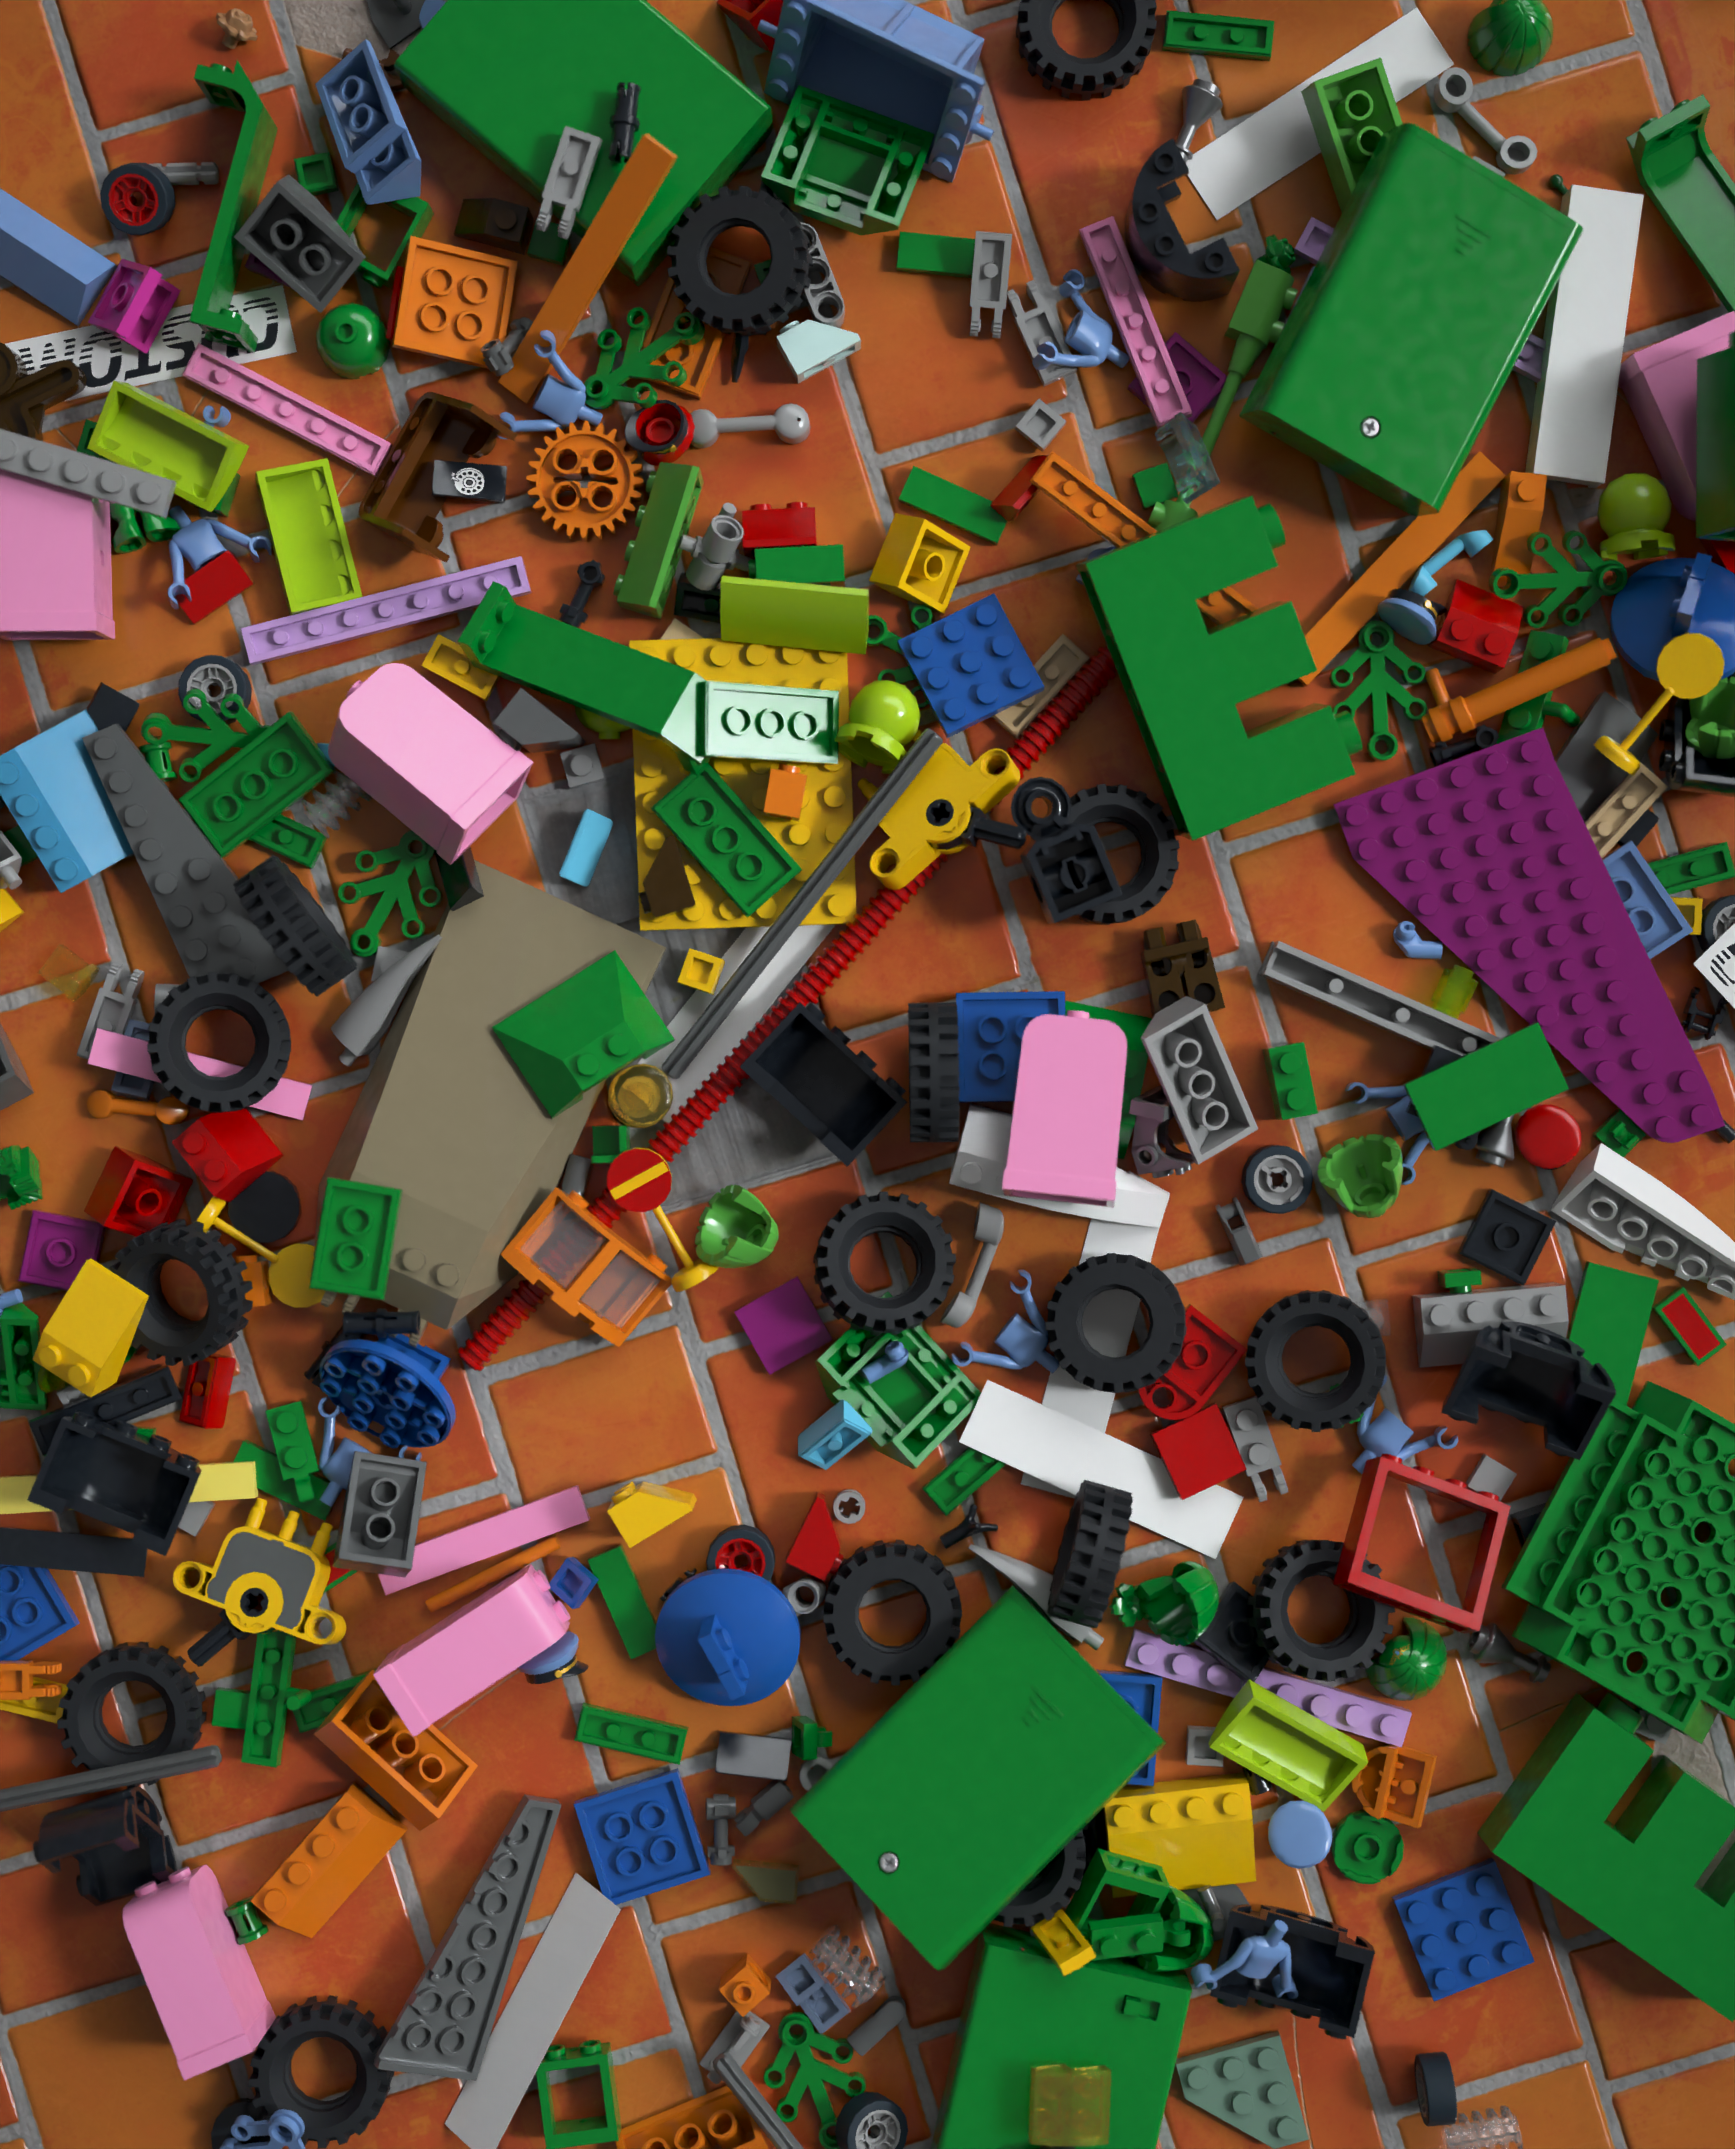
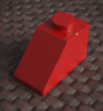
M817 1492L786 1556V1563L825 1581L829 1572L834 1575L836 1574L844 1555L839 1553L841 1542L825 1495Z

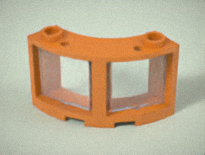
M556 1187L500 1255L533 1285L536 1284L550 1295L554 1292L550 1299L574 1318L577 1316L583 1322L589 1324V1328L620 1347L670 1287L672 1278L665 1272L668 1265L653 1253L647 1257L608 1228L586 1209L589 1203L577 1192L572 1190L567 1194Z

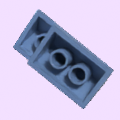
M365 39L315 85L344 167L355 173L365 202L372 205L418 197L421 193V159L371 42Z
M0 188V276L73 324L79 326L117 268V265Z

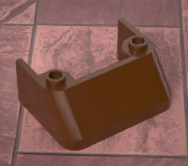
M434 392L425 393L415 404L359 507V517L419 552L447 563L450 556L438 549L444 537L442 532L443 525L435 519L447 498L432 497L434 461L467 463L469 457L480 458L488 455L495 447L497 436L514 441L518 434L474 404Z

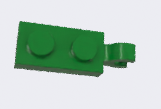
M302 1401L266 1410L283 1481L295 1480L299 1502L304 1503L315 1500L310 1474L320 1472Z
M1160 1912L1088 1922V1943L1091 1945L1096 1956L1092 1961L1163 1952L1164 1942L1176 1947L1190 1945V1930H1185V1922L1174 1919L1163 1921Z

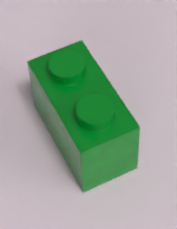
M1304 1042L1262 1049L1276 1120H1287L1317 1114L1318 1110Z

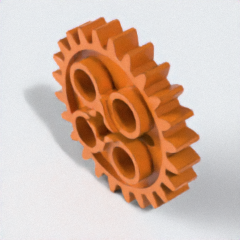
M584 421L582 430L577 431L574 423L570 422L569 433L564 434L557 427L556 434L558 439L553 441L547 436L543 437L548 448L543 450L535 447L534 451L540 458V461H529L528 463L530 468L536 471V474L526 476L528 483L536 485L535 488L527 491L530 498H540L533 505L536 512L546 510L541 518L545 524L555 519L553 530L556 533L561 531L564 526L567 527L566 531L569 539L573 538L576 531H580L583 541H587L589 531H594L596 537L600 540L602 539L603 528H607L609 532L615 534L613 523L618 521L626 526L627 521L623 514L625 512L637 513L631 501H642L643 499L642 494L635 491V488L645 486L644 479L635 477V475L644 471L642 464H631L638 457L637 451L625 452L629 446L626 439H622L617 443L618 432L616 429L605 435L603 423H599L596 430L591 431L589 422ZM565 455L577 457V464L571 470L559 468V461ZM601 456H610L614 459L612 467L607 471H599L595 468V462ZM584 474H589L593 480L588 482L587 488H582L580 482H578L583 480ZM562 477L574 481L554 483V478ZM611 479L618 480V483L615 485H609L608 483L598 482ZM573 491L576 493V500L572 505L564 507L558 504V498L561 493ZM600 492H609L613 495L612 502L607 507L601 508L594 505V499Z

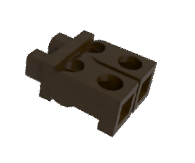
M1196 920L1176 924L1180 943L1167 946L1163 927L1143 932L1144 951L1140 955L1148 987L1152 1018L1157 1012L1185 997L1181 982H1183L1186 996L1205 1003L1209 1012L1225 1008L1209 949L1208 938H1202Z

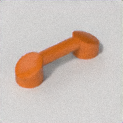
M96 1090L90 1094L87 1100L89 1113L97 1119L109 1118L115 1113L154 1116L164 1124L179 1125L184 1123L190 1114L189 1105L179 1101L175 1096L165 1097L159 1102L117 1099L116 1095H113L109 1090Z

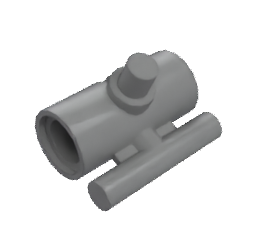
M731 503L723 504L719 514L712 519L704 537L697 535L696 538H692L682 534L679 540L678 548L690 552V556L693 557L686 571V576L689 582L698 589L705 591L715 589L726 569L733 570L737 568L746 572L749 569L748 560H751V558L739 554L737 549L744 535V530L741 524L733 518L737 509Z

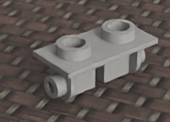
M736 2011L699 2063L709 2071L707 2077L715 2084L721 2082L722 2078L713 2068V2061L723 2052H729L741 2068L770 2025L751 2011L744 2017Z

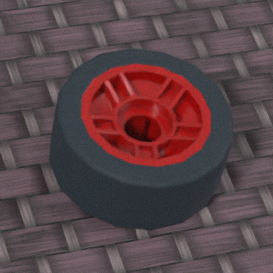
M147 163L124 164L113 169L103 181L100 192L101 207L107 219L118 230L130 235H145L163 228L172 218L175 208L174 189L168 177L157 167ZM139 192L143 196L142 205L136 206L137 201L132 193Z
M747 1525L731 1526L720 1532L711 1543L706 1559L707 1571L713 1569H737L756 1574L767 1581H770L776 1562L774 1547L768 1536L759 1529ZM737 1555L746 1556L748 1564L737 1568L735 1557Z

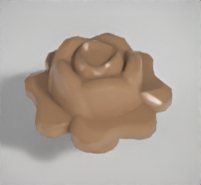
M237 8L230 9L227 13H217V24L225 32L222 40L225 46L235 49L238 41L257 40V30L253 27L252 17L249 14H245L241 9Z

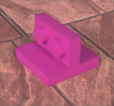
M121 259L88 323L99 330L111 333L138 351L147 354L181 290L162 279V274L153 268Z

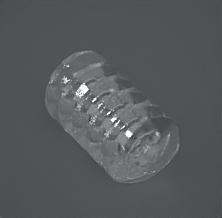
M337 770L333 773L337 781L336 784L327 780L322 782L326 790L325 794L316 790L312 791L315 799L314 804L304 799L301 801L305 815L328 839L330 835L326 828L327 826L336 831L341 827L337 817L346 821L351 819L347 807L360 811L362 806L358 797L367 801L373 798L349 777Z
M833 1925L811 1946L809 1953L813 1952L815 1954L811 1966L816 1967L824 1963L825 1967L821 1976L824 1978L834 1973L836 1976L831 1986L835 1988L844 1983L846 1986L841 1996L846 1998L854 1993L856 1997L852 2007L857 2008L874 1996L885 1982L886 1976L880 1977L881 1968L876 1965L870 1967L871 1958L866 1955L860 1957L861 1948L857 1945L849 1947L850 1937L848 1935L839 1937L840 1927Z
M1506 2105L1499 2107L1498 2115L1493 2108H1486L1483 2118L1479 2111L1474 2110L1471 2112L1470 2121L1464 2113H1458L1456 2124L1442 2125V2138L1445 2149H1481L1484 2147L1486 2149H1495L1496 2145H1500L1501 2149H1509L1511 2142H1514L1517 2149H1523V2140L1517 2118Z

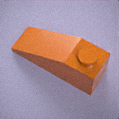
M1510 471L1501 480L1491 574L1496 569L1502 567L1509 568L1518 574L1530 573L1534 553L1528 550L1527 540L1531 534L1539 532L1547 475ZM1501 576L1498 579L1497 585L1499 588L1507 584L1506 576Z

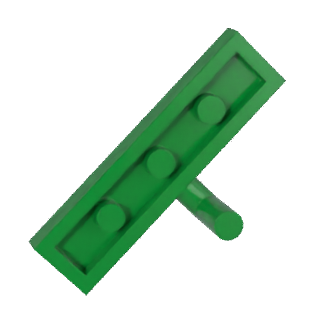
M1531 630L1518 673L1565 653L1569 640L1565 636ZM1552 690L1506 710L1496 744L1541 728L1546 715L1560 718L1569 727L1577 726L1580 722V717L1568 705L1550 701L1553 694Z
M280 1630L268 1634H257L241 1759L243 1763L275 1768L281 1764L287 1709L295 1711L308 1704L312 1699V1694L309 1690L290 1687L297 1637Z

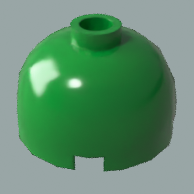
M355 303L339 304L327 311L319 321L316 331L317 350L325 365L338 376L352 380L360 379L359 377L366 376L369 373L372 375L381 368L388 357L390 340L386 338L387 329L381 318L368 307Z

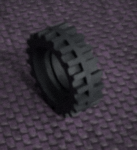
M1021 0L1016 26V38L1019 39L1020 44L1019 54L1021 59L1026 58L1028 72L1033 77L1038 74L1043 79L1042 86L1048 91L1054 86L1062 90L1061 97L1069 99L1070 93L1081 94L1082 101L1090 100L1091 94L1101 93L1102 97L1105 98L1111 95L1113 88L1120 86L1123 89L1129 84L1130 78L1135 73L1139 74L1143 68L1156 30L1155 12L1157 6L1155 0H1104L1112 7L1118 19L1119 33L1116 42L1107 52L1095 58L1082 59L1064 51L1058 45L1053 35L1052 20L1055 11L1066 0Z
M739 186V190H730L728 187L718 188L719 194L709 197L707 194L699 197L701 204L694 210L687 207L683 212L687 218L682 226L675 225L672 233L676 236L674 246H668L667 255L672 258V267L667 269L669 277L674 280L676 286L673 290L677 297L684 302L685 308L690 313L722 333L730 335L732 332L739 333L742 336H751L753 331L761 330L763 333L772 330L770 325L779 320L784 323L789 319L787 313L794 305L799 308L803 302L800 298L803 288H809L811 279L807 276L808 268L813 266V258L808 252V245H810L808 236L803 232L797 218L780 201L775 200L768 193L762 190L760 192L752 191L748 186ZM744 226L753 228L764 236L770 247L771 263L767 276L758 287L749 293L734 295L722 292L714 286L708 275L706 259L710 245L719 234L728 228Z
M1101 784L1087 790L1083 789L1069 798L1071 804L1069 824L1093 826L1102 822H1114L1123 825L1135 835L1141 849V862L1138 872L1130 882L1120 887L1123 895L1076 914V916L1080 917V920L1101 923V925L1130 921L1155 907L1171 888L1173 877L1179 866V861H1177L1178 849L1180 848L1179 840L1175 838L1173 831L1175 826L1172 820H1168L1162 811L1164 808L1159 803L1155 804L1147 798L1146 793L1128 789L1126 785L1106 786V784Z
M272 855L233 883L235 893L240 897V903L248 911V916L256 924L262 937L268 941L278 958H281L291 974L293 973L311 994L314 993L318 997L357 969V963L352 958L351 951L346 947L344 939L338 934L332 921L325 915L324 910L317 904L309 890L301 884L299 878L290 871L284 862H281L279 857Z
M212 972L207 975L194 976L187 979L185 983L170 990L169 995L162 1003L158 1004L152 1023L149 1024V1044H147L154 1073L158 1076L164 1088L179 1099V1101L200 1110L221 1113L242 1110L256 1104L274 1090L288 1066L291 1038L289 1025L283 1010L276 999L258 983L237 974ZM216 1009L231 1010L243 1016L252 1027L255 1037L254 1054L248 1065L237 1074L227 1077L208 1076L199 1071L189 1060L185 1047L187 1032L193 1021L203 1013Z
M956 1002L908 1003L910 1142H958L959 1045Z
M888 1191L879 1192L878 1195L867 1197L866 1194L862 1195L853 1203L845 1204L840 1208L839 1212L830 1219L818 1240L813 1263H815L816 1272L814 1275L815 1284L819 1285L822 1293L820 1298L824 1304L828 1303L833 1309L834 1313L832 1315L838 1320L840 1318L851 1324L850 1328L856 1331L860 1328L870 1331V1335L879 1336L880 1333L896 1335L906 1329H913L930 1317L942 1304L947 1296L949 1287L953 1283L955 1275L952 1274L953 1265L956 1263V1254H952L950 1246L953 1241L950 1233L946 1234L941 1226L942 1219L938 1215L933 1217L926 1210L928 1205L922 1201L918 1205L908 1200L909 1195L901 1193L899 1197L889 1196ZM873 1233H891L902 1238L911 1247L916 1258V1275L912 1285L904 1293L892 1298H877L865 1293L855 1283L850 1271V1257L855 1245L863 1237Z
M178 1219L170 1224L165 1222L127 1242L128 1246L119 1250L115 1255L120 1262L109 1268L110 1271L149 1295L131 1345L136 1350L142 1346L148 1348L147 1358L153 1361L161 1356H165V1365L174 1366L180 1361H183L184 1366L192 1365L198 1360H204L233 1342L239 1336L237 1332L245 1328L249 1321L242 1315L252 1310L253 1301L245 1299V1293L253 1289L252 1282L243 1281L241 1274L242 1271L247 1269L244 1261L236 1263L231 1255L236 1248L232 1243L224 1247L219 1242L221 1233L216 1229L207 1234L204 1233V1223L198 1221L186 1226L185 1219ZM178 1260L189 1265L199 1275L207 1291L208 1298L207 1312L201 1320L191 1321L179 1315L168 1304L162 1292L160 1281L162 1266L166 1261Z
M1107 1253V1255L1090 1257L1080 1265L1073 1266L1064 1279L1057 1283L1053 1297L1047 1305L1048 1318L1047 1322H1045V1327L1050 1341L1048 1344L1051 1351L1057 1357L1059 1365L1076 1381L1104 1392H1132L1155 1383L1156 1380L1172 1368L1171 1366L1183 1349L1182 1345L1187 1330L1186 1312L1177 1288L1156 1266L1137 1256ZM1121 1289L1130 1291L1142 1300L1148 1310L1150 1327L1146 1340L1138 1350L1128 1356L1114 1358L1102 1355L1090 1346L1083 1333L1082 1319L1084 1310L1093 1297L1106 1290Z
M1307 1290L1282 1298L1261 1316L1247 1343L1248 1347L1245 1357V1366H1247L1248 1372L1247 1380L1250 1388H1253L1257 1396L1256 1400L1261 1406H1265L1272 1413L1271 1416L1277 1421L1280 1419L1290 1424L1291 1428L1297 1430L1299 1428L1310 1429L1312 1432H1320L1321 1430L1331 1428L1335 1430L1342 1428V1425L1352 1420H1357L1368 1407H1371L1384 1381L1386 1350L1378 1326L1362 1307L1360 1308L1345 1296L1342 1297L1330 1293L1331 1291ZM1320 1326L1331 1329L1342 1337L1349 1349L1351 1364L1348 1375L1338 1387L1329 1392L1314 1394L1300 1390L1290 1382L1283 1370L1282 1353L1285 1343L1292 1334L1304 1327Z
M1084 1480L1081 1483L1079 1492L1075 1496L1074 1505L1071 1507L1067 1525H1065L1062 1543L1058 1550L1057 1562L1054 1566V1576L1050 1587L1051 1593L1048 1599L1049 1607L1047 1614L1049 1616L1095 1629L1098 1627V1623H1101L1103 1612L1108 1607L1110 1594L1113 1593L1116 1575L1119 1573L1121 1557L1126 1546L1125 1540L1129 1532V1519L1132 1514L1131 1505L1133 1497H1131V1492Z
M897 1539L894 1543H883V1540L875 1541V1545L863 1548L862 1546L855 1550L854 1555L841 1562L836 1574L829 1581L824 1601L823 1617L829 1644H832L836 1651V1657L840 1662L844 1661L851 1667L852 1673L857 1676L861 1673L869 1677L870 1682L876 1684L879 1683V1680L891 1681V1685H900V1681L912 1679L913 1682L918 1681L921 1675L926 1673L953 1646L956 1638H959L961 1631L962 1608L954 1577L950 1570L948 1571L944 1567L939 1557L931 1555L925 1551L923 1546L918 1544L912 1546L905 1544L904 1540ZM886 1580H900L912 1585L922 1595L926 1605V1621L921 1632L912 1641L900 1646H885L873 1641L864 1632L859 1620V1606L863 1596L874 1585Z
M1302 1540L1297 1541L1295 1545L1280 1548L1277 1550L1279 1552L1277 1556L1273 1559L1267 1558L1262 1564L1265 1567L1261 1576H1255L1252 1584L1256 1585L1254 1597L1248 1596L1247 1605H1253V1617L1248 1618L1249 1626L1255 1627L1258 1637L1254 1639L1258 1647H1264L1269 1654L1267 1658L1272 1663L1283 1667V1671L1307 1679L1327 1682L1336 1681L1335 1679L1338 1678L1349 1679L1356 1676L1355 1671L1360 1668L1368 1669L1373 1665L1370 1659L1374 1654H1382L1386 1648L1382 1641L1385 1633L1392 1634L1394 1626L1388 1624L1389 1613H1395V1608L1343 1589L1347 1594L1350 1606L1348 1623L1343 1632L1330 1642L1322 1644L1307 1642L1298 1636L1290 1625L1287 1613L1289 1596L1295 1586L1307 1577L1321 1575L1334 1580L1344 1542ZM1366 1554L1361 1572L1381 1579L1379 1573L1382 1572V1569L1378 1564H1371L1366 1559Z
M139 1642L137 1645L128 1646V1643H123L111 1650L106 1649L80 1668L77 1675L70 1679L66 1687L69 1689L66 1695L60 1699L59 1707L63 1708V1716L57 1720L58 1729L64 1728L66 1738L61 1741L63 1749L70 1747L76 1756L71 1760L74 1766L77 1767L82 1763L87 1769L92 1771L192 1750L202 1736L200 1729L201 1725L206 1721L207 1712H202V1702L206 1699L204 1691L198 1692L195 1684L199 1677L196 1672L189 1674L183 1667L186 1660L181 1656L177 1659L172 1658L167 1654L169 1649L164 1646L154 1649L148 1647L149 1642ZM136 1680L151 1685L160 1693L166 1704L167 1720L163 1732L156 1740L146 1745L131 1746L119 1742L109 1734L103 1723L102 1706L105 1696L114 1686L121 1682ZM160 1779L147 1781L143 1783H147L148 1786H150L152 1784L157 1783ZM143 1783L128 1785V1786H127V1789H128V1788H131V1787H134V1786H139L140 1784H143Z
M1083 1829L1049 1862L1041 1878L1032 1884H1028L993 1920L1002 1922L1007 1927H1012L1013 1924H1025L1026 1927L1033 1926L1034 1922L1042 1919L1047 1921L1054 1917V1913L1062 1907L1065 1908L1070 1903L1071 1897L1079 1889L1085 1869L1086 1844Z
M329 1995L327 2001L318 2002L316 1996L310 1997L305 2004L298 2006L297 2003H294L288 2007L281 2017L278 2015L258 2044L257 2051L252 2057L250 2064L253 2067V2073L249 2078V2088L255 2087L256 2095L252 2100L254 2107L262 2106L266 2113L262 2121L269 2120L272 2114L280 2109L294 2111L305 2124V2131L301 2137L304 2146H306L308 2141H317L318 2149L327 2148L329 2142L337 2140L339 2145L345 2144L352 2134L357 2133L359 2136L363 2133L368 2123L372 2119L375 2120L391 2088L390 2083L394 2076V2071L377 2069L373 2063L388 2033L385 2027L382 2026L378 2029L372 2022L375 2015L370 2010L365 2015L357 2011V2002L350 1999L348 2005L337 2003L338 1996ZM315 2037H329L343 2043L351 2051L356 2062L357 2077L353 2087L345 2095L334 2100L320 2101L307 2096L296 2086L291 2074V2060L295 2051L302 2043Z

